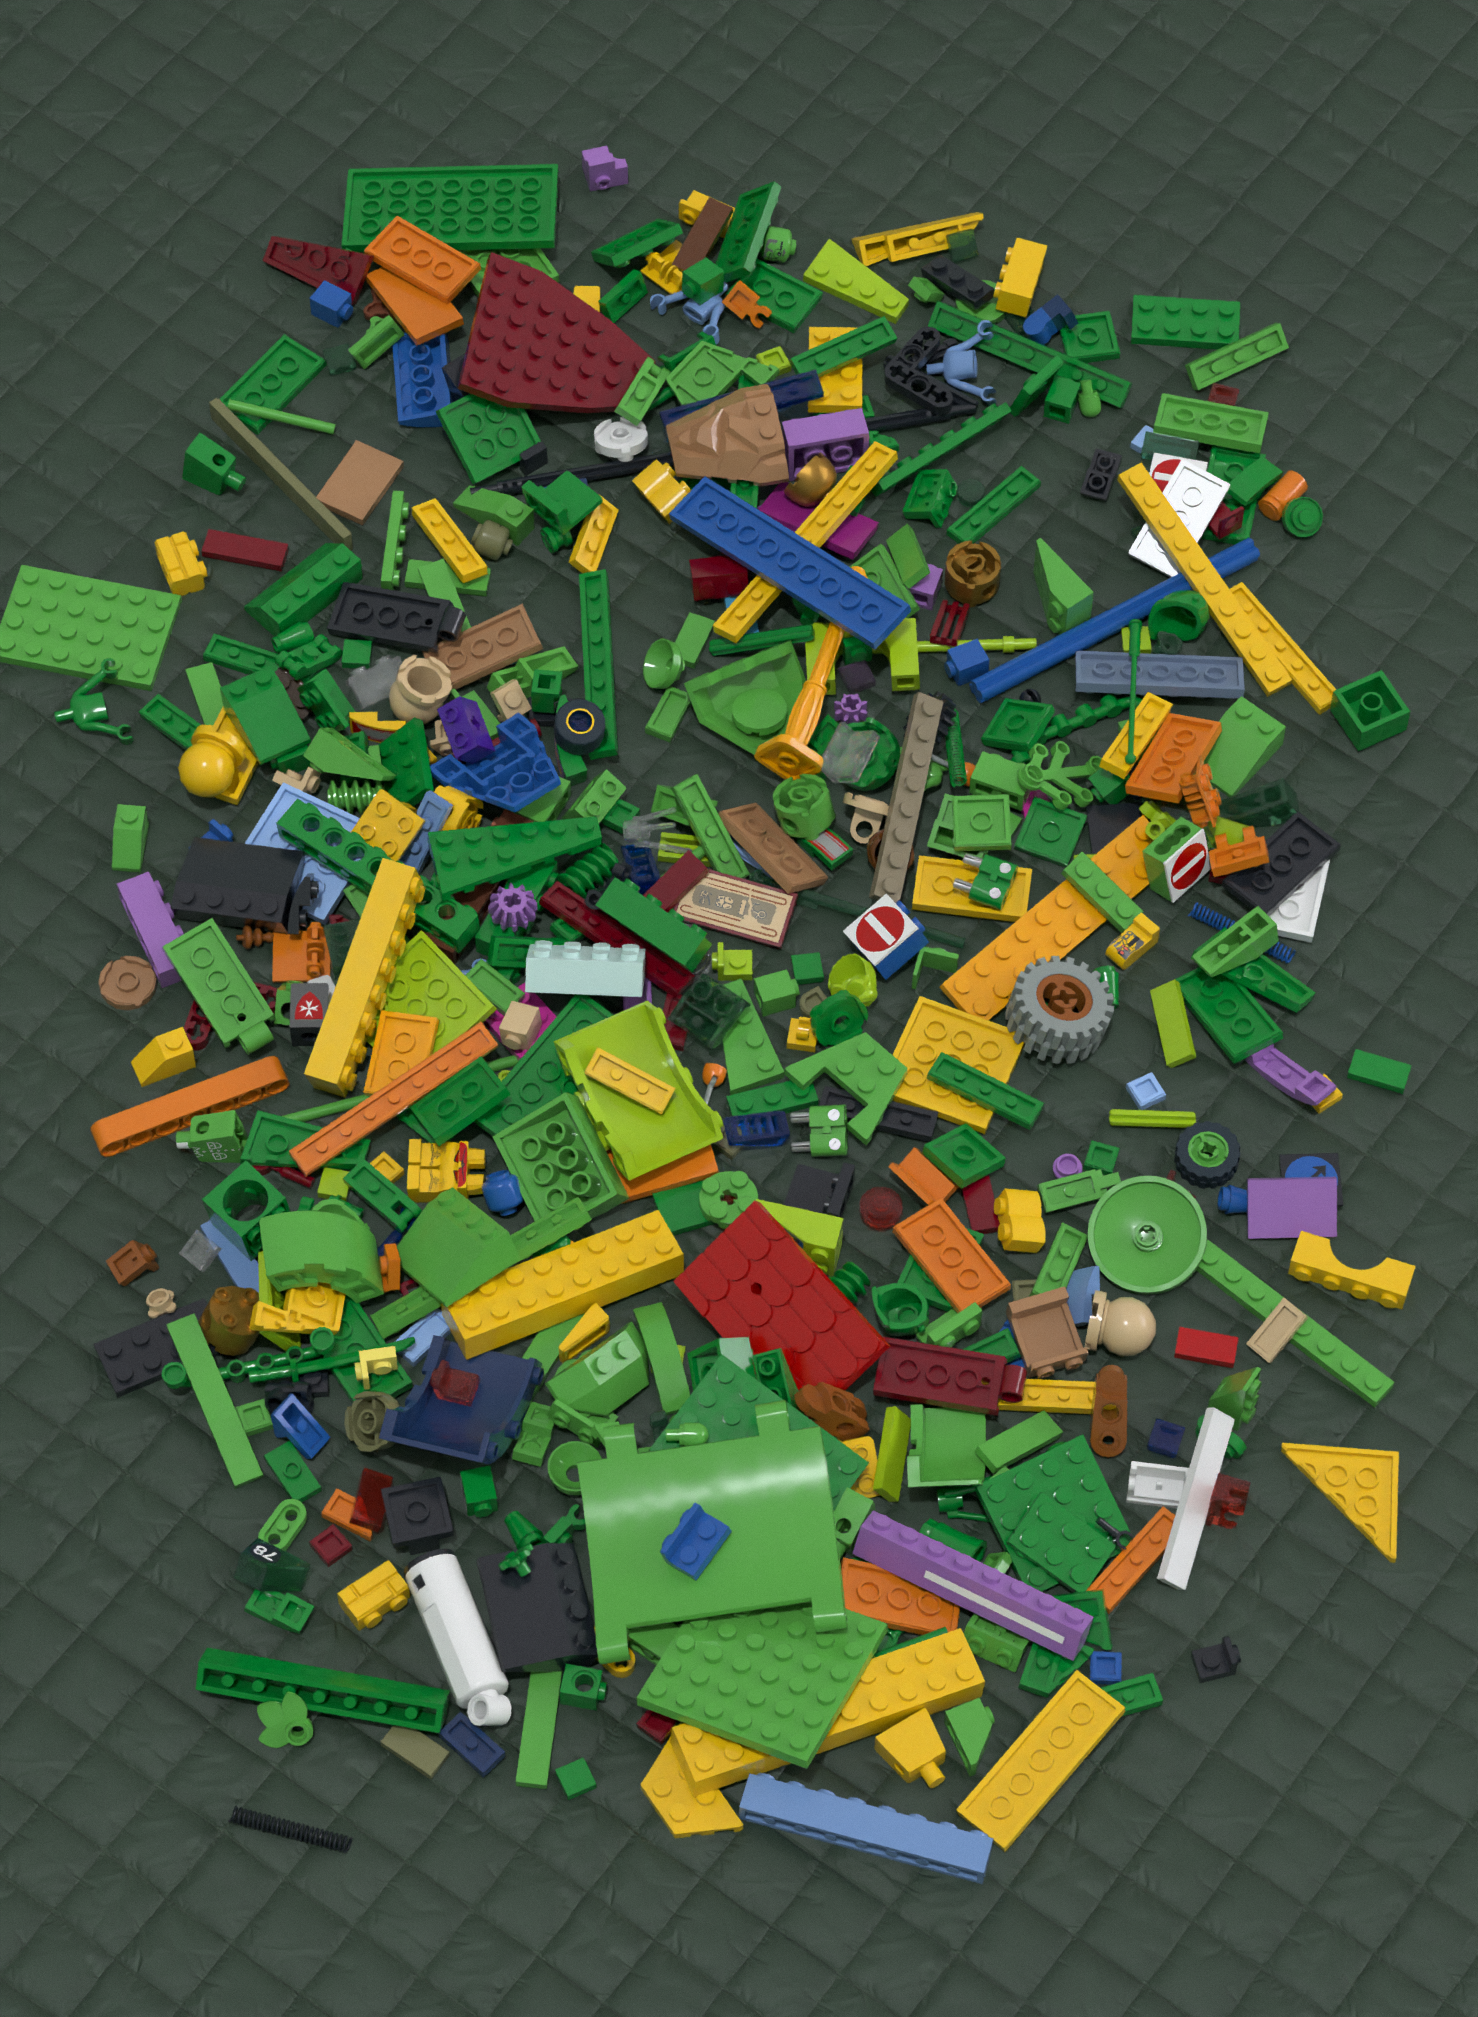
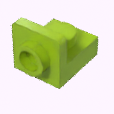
M718 942L717 952H712V970H718V981L752 980V950H723V942Z

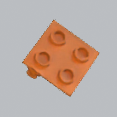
M1199 755L1196 774L1191 776V773L1187 772L1180 775L1179 785L1185 796V801L1189 802L1187 807L1193 824L1203 828L1208 825V821H1211L1214 828L1216 827L1217 816H1220L1219 805L1222 804L1218 789L1212 788L1210 780H1213L1209 764H1204L1202 756Z
M311 922L307 931H301L299 934L273 932L272 982H286L289 980L308 982L324 975L330 976L331 930H324L320 922Z

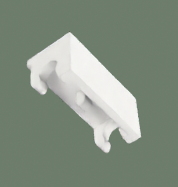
M1131 1461L1126 1503L1177 1509L1189 1468Z

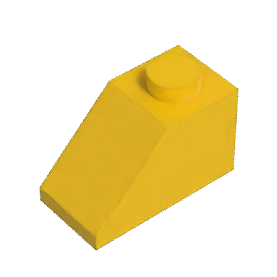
M183 1027L156 1036L131 1061L141 1087L196 1067L193 1048Z

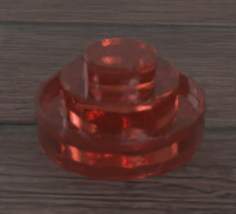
M874 1187L868 1190L860 1200V1217L871 1228L877 1230L891 1228L900 1221L902 1216V1200L899 1194L890 1188Z

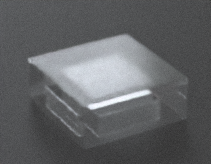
M196 1229L179 1254L197 1269L205 1272L222 1248Z

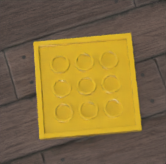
M919 996L893 1053V1056L907 1067V1075L892 1101L936 1111L941 1119L958 1125L966 1123L975 1131L985 1134L994 1116V1112L928 1080L927 1074L940 1053L943 1052L1008 1084L1025 1043L1022 1041L1017 1044L1013 1039L1016 1031L1009 1032L1005 1026Z

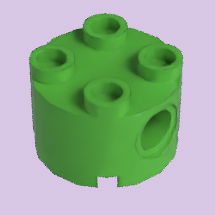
M800 774V779L793 780L790 777L776 787L773 793L774 808L780 827L786 834L812 841L817 839L820 833L831 825L836 817V813L824 779L817 775Z

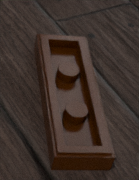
M709 197L675 257L672 266L676 265L678 270L683 272L702 259L708 258L730 219L733 208Z

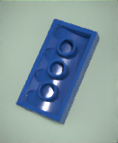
M405 332V335L392 345L399 425L442 427L435 411L453 403L442 371V367L451 362L447 332L418 346Z

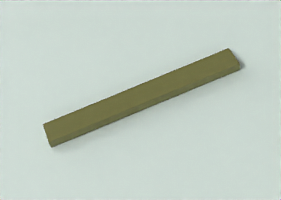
M219 398L210 401L211 419L333 543H342L349 550H353L352 533Z

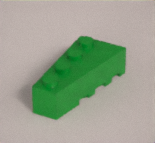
M615 877L596 903V906L634 934H638L640 938L656 949L659 948L666 956L693 972L712 945L705 938L708 933L694 923L691 928L684 924L685 918L675 910L670 909L669 912H666L660 908L663 903L653 895L648 894L644 897L638 893L640 887L626 878L622 882Z

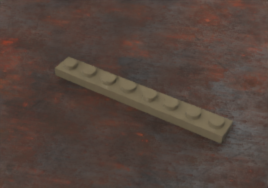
M917 692L913 696L890 807L869 898L876 901L885 894L895 903L901 898L943 701L921 692Z

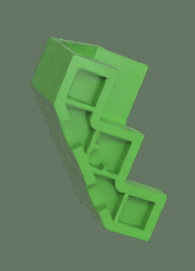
M790 640L722 666V668L697 676L685 682L684 685L699 723L755 755L759 745L780 734H785L792 708L806 679ZM754 688L774 690L787 703L785 724L776 732L768 735H759V733L752 732V735L744 733L732 721V704L735 698L742 692Z

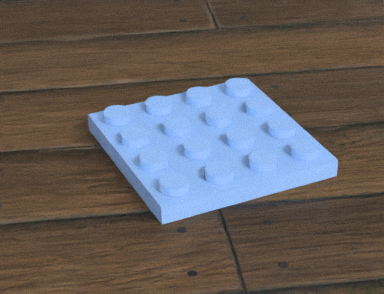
M283 782L245 844L300 851L279 837L276 822L297 799L305 804H313L322 815L327 818L332 817L336 819L349 832L352 831L360 818ZM312 828V829H309L308 832H314V831H316L317 829H316V828ZM333 843L330 846H337L340 843ZM305 854L299 885L308 873H314V881L319 882V896L314 898L311 906H303V909H307L309 918L326 925L329 915H332L345 894L343 890L349 887L351 883ZM356 857V858H354V859H352V860H353V861H359V860H361L362 858H361V857Z

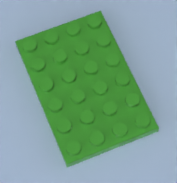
M21 565L0 623V662L90 679L101 670L102 661L106 658H111L116 664L107 667L106 670H117L118 675L113 679L105 677L100 682L152 691L182 603L181 595Z

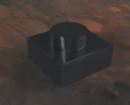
M328 1369L298 1374L300 1382L312 1384V1398L329 1397Z

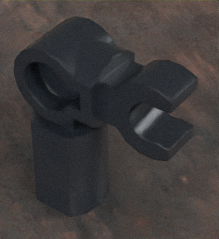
M624 861L621 864L615 863L612 877L607 879L606 885L602 888L588 890L584 901L590 909H599L596 903L613 879L616 877L624 882L626 878H629L633 866Z

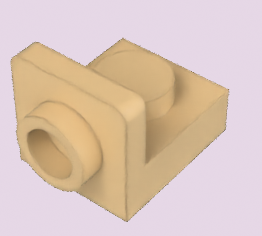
M311 767L307 768L304 777L290 769L286 773L277 770L272 781L280 785L284 782L311 795L317 791L321 779L319 777L321 773Z

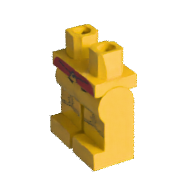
M409 1139L407 1193L408 1197L415 1203L430 1202L437 1198L441 1192L452 1187L467 1199L469 1195L483 1194L484 1174H470V1169H485L486 1154L484 1149L469 1148L468 1141H459V1143L445 1142L438 1146L437 1143H422L421 1139Z

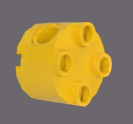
M439 785L435 789L434 793L453 805L441 831L479 827L482 815L478 814V808L483 809L482 800L469 796L451 786L443 787Z

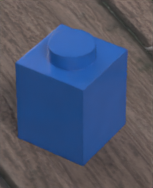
M325 280L309 298L311 315L339 328L344 320H348L353 313L351 293Z
M975 639L948 649L944 668L948 677H953L957 686H961L988 672L989 658L979 640Z

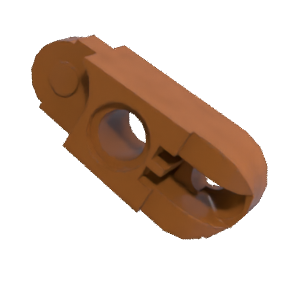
M1116 1365L1103 1367L1099 1374H1096L1090 1417V1441L1093 1450L1103 1457H1114L1120 1454L1125 1449L1127 1443V1375ZM1109 1404L1116 1406L1112 1410H1107L1103 1407ZM1112 1436L1114 1442L1112 1444H1105L1103 1438Z
M819 1382L816 1386L807 1384L795 1394V1402L804 1414L811 1417L813 1422L837 1438L844 1441L859 1438L870 1430L868 1422L865 1420L867 1412L864 1403L850 1392L824 1382Z

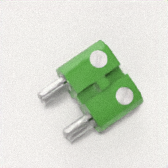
M845 1104L810 1106L809 1112L791 1113L790 1120L792 1123L809 1122V1127L811 1128L810 1141L792 1142V1152L811 1151L812 1157L848 1155L847 1108Z

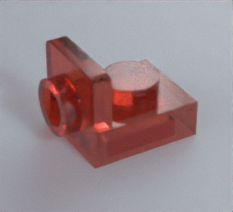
M441 1360L439 1368L433 1370L430 1384L438 1399L471 1406L480 1383L479 1375L450 1368L448 1361Z

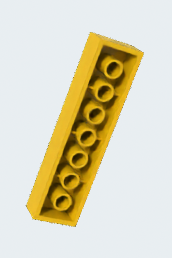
M382 858L304 1072L313 1088L346 1098L348 1091H353L356 1085V1069L359 1063L362 1064L367 1054L365 1044L368 1036L372 1037L376 1030L377 1020H375L377 1011L378 1009L382 1010L387 998V994L384 993L387 984L392 983L396 974V966L394 965L397 956H402L405 950V934L407 929H412L416 918V913L413 912L417 902L421 903L426 888L423 886L424 883L415 867Z
M656 1210L507 1268L448 1307L441 1303L442 1316L467 1360L582 1315L595 1302L602 1307L676 1278L684 1272V1253L659 1210Z

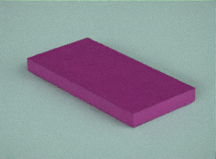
M789 482L779 483L758 510L795 532L821 502L812 507L798 505L784 494V490ZM859 513L857 517L849 514L822 546L854 560L878 530L879 522Z

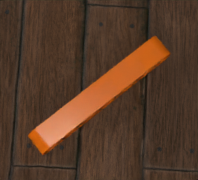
M269 1056L100 1119L91 1126L90 1131L100 1154L104 1157H110L188 1128L194 1116L236 1110L279 1094L288 1088L290 1082L279 1058Z

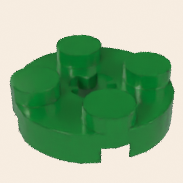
M840 990L826 998L819 1005L814 1006L810 1011L812 1033L822 1045L835 1046L863 1032L861 1026L864 1020L867 1022L868 1011L857 996L850 994L847 990ZM843 1016L841 1018L842 1022L837 1024L835 1021L839 1017Z

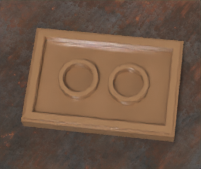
M356 440L316 498L328 510L364 525L403 469L404 462Z

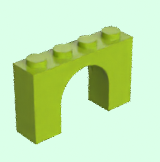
M905 618L876 648L889 660L892 691L920 690L916 618ZM816 622L811 624L815 630V638L812 641L805 642L807 680L811 676L830 623ZM845 631L843 638L852 637L853 635ZM843 638L825 684L827 688L826 695L836 694L835 665L843 652Z

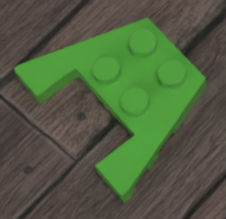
M701 341L665 379L683 410L688 415L718 400L742 375L756 385H769L780 372L779 368L771 364L767 366L758 363L756 359L744 358L735 355L733 351Z
M865 1032L787 1066L784 1069V1075L800 1089L805 1090L824 1072L865 1106L860 1113L847 1123V1129L867 1145L872 1138L877 1125L879 1126L889 1103L892 1102L905 1079L907 1067Z

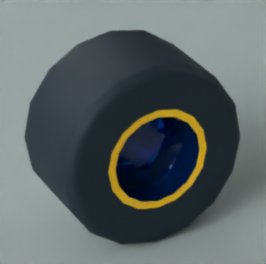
M575 699L566 702L559 708L555 716L554 737L557 744L564 751L573 755H585L593 752L600 746L604 738L605 717L602 710L595 703L588 700Z

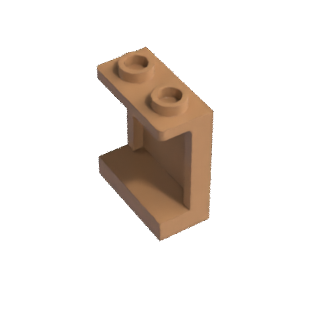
M1065 1286L1008 1303L1006 1315L1029 1378L1037 1376L1039 1379L1053 1375L1055 1373L1054 1370L1066 1367V1370L1076 1369L1083 1365L1088 1356V1350L1082 1346L1067 1304L1069 1296Z

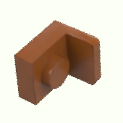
M131 1240L106 1260L117 1282L122 1286L129 1284L146 1269L154 1272L159 1269L155 1261L157 1255L152 1247L147 1243L142 1244L135 1240Z

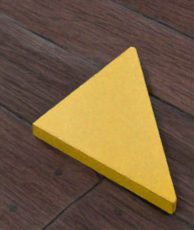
M1282 1443L1281 1452L1390 1563H1395L1397 1552L1399 1452Z

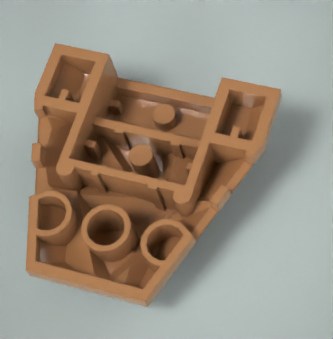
M768 384L740 388L666 425L676 477L703 479L706 476L710 480L712 477L726 478L729 483H737V480L752 481L755 486L789 482L784 439L774 395L771 393Z

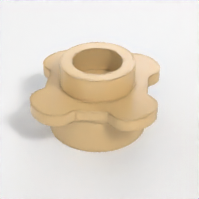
M160 1288L149 1293L146 1304L150 1309L148 1311L150 1318H157L176 1310L177 1306L173 1302L175 1296L173 1291Z

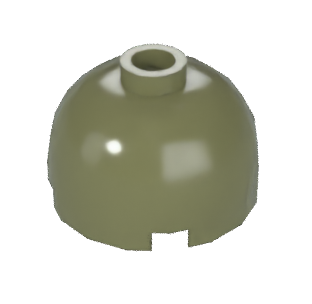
M364 1391L356 1394L353 1398L356 1400L352 1406L347 1407L345 1412L344 1425L349 1440L355 1441L356 1445L359 1446L356 1448L360 1451L378 1452L392 1447L395 1442L379 1439L386 1409H395L401 1406L394 1397L384 1392Z

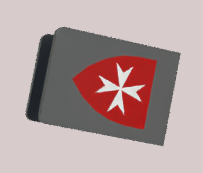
M328 983L291 984L289 1028L292 1047L314 1046L328 1009Z

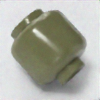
M486 520L483 524H478L471 543L474 544V549L478 554L492 560H498L502 554H508L513 540L509 539L510 530L507 527L492 520Z

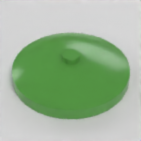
M1158 1176L1133 1177L1110 1188L1097 1202L1088 1225L1089 1249L1096 1266H1099V1271L1117 1287L1136 1294H1159L1183 1284L1199 1267L1207 1246L1206 1221L1196 1199L1181 1185Z

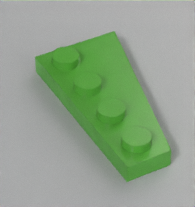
M742 979L715 987V1000L730 1095L783 1079L784 1070Z

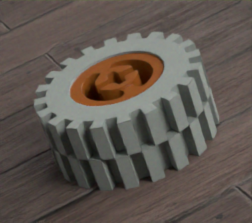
M1051 956L1048 963L1045 957L1037 959L1035 965L1032 962L1025 967L1024 972L1021 971L1018 975L1006 1006L1005 1020H1009L1007 1024L1008 1031H1016L1013 1037L1014 1041L1017 1044L1023 1041L1025 1043L1023 1050L1029 1054L1033 1050L1039 1052L1037 1058L1043 1061L1046 1056L1052 1057V1063L1060 1064L1062 1058H1066L1067 1064L1075 1063L1077 1056L1081 1060L1087 1058L1090 1051L1094 1053L1097 1050L1114 1011V1006H1112L1114 1001L1113 993L1107 994L1110 988L1107 981L1100 983L1101 974L1096 970L1093 973L1088 972L1089 965L1084 962L1080 966L1074 965V958L1067 957L1065 962H1060L1059 956ZM1044 998L1050 999L1048 1005H1046ZM1075 1006L1077 1007L1079 1013L1073 1012Z

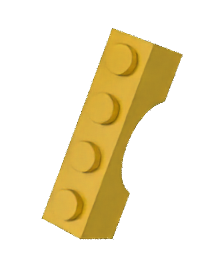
M1301 1231L1291 1258L1288 1274L1301 1281H1312L1322 1284L1329 1290H1341L1351 1293L1358 1299H1370L1379 1302L1387 1308L1403 1309L1415 1266L1386 1257L1382 1263L1371 1269H1353L1337 1260L1331 1250L1330 1239Z

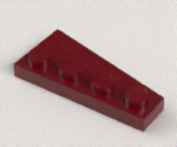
M271 236L263 261L316 288L325 280L351 293L352 305H355L375 255L280 236Z

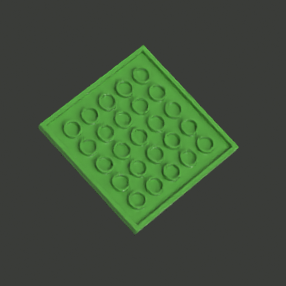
M812 1602L685 1620L638 1694L637 1705L808 1769L888 1632V1624L846 1609V1629L816 1632Z

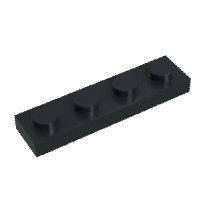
M829 1086L824 1087L819 1106L845 1104L847 1108V1123L865 1108L846 1090ZM892 1101L889 1103L879 1126L877 1125L875 1130L931 1142L938 1119V1112Z

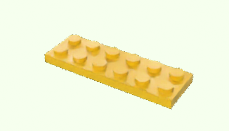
M1076 1670L956 1809L957 1814L978 1831H982L988 1837L993 1838V1843L1006 1852L1126 1712L1125 1707Z

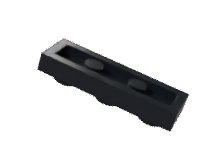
M941 254L921 268L924 278H927L975 310L994 298L993 287Z

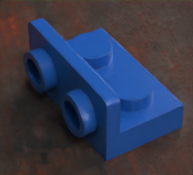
M694 1503L690 1509H687L682 1514L675 1531L664 1539L660 1553L667 1564L696 1581L732 1531L729 1526L705 1513L699 1504Z

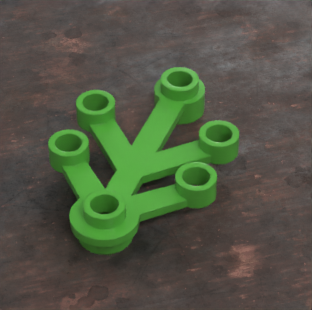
M1057 741L1050 749L1052 759L1048 769L1042 770L1041 763L1048 756V749L1043 744H1035L1029 751L1030 763L1022 765L1017 771V778L1020 784L1029 790L1039 789L1053 798L1054 806L1060 810H1065L1071 804L1072 797L1069 793L1074 795V801L1077 805L1087 807L1093 800L1092 792L1078 786L1069 779L1083 777L1088 779L1101 768L1099 765L1102 758L1092 756L1083 766L1061 768L1064 758L1070 753V749L1065 742ZM1048 781L1054 782L1066 791L1058 790L1057 788L1049 784Z

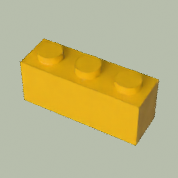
M1016 238L1014 247H1008L1004 261L1008 265H1002L999 280L1003 282H997L993 295L994 298H998L997 310L1027 317L1044 263L1047 245Z

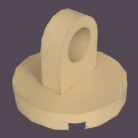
M847 792L844 795L843 803L855 806L850 824L851 836L855 841L866 844L879 831L883 815L887 816L890 806L883 801L862 795H855V798L852 799L853 794ZM862 821H867L872 825V832L868 837H860L856 832L857 825Z

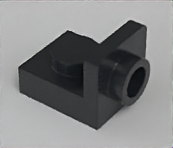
M1229 1636L1222 1637L1221 1644L1191 1651V1658L1199 1683L1235 1675L1237 1665L1241 1662L1239 1649L1236 1644L1232 1645Z

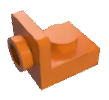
M396 1243L384 1244V1256H379L384 1292L400 1290V1256Z

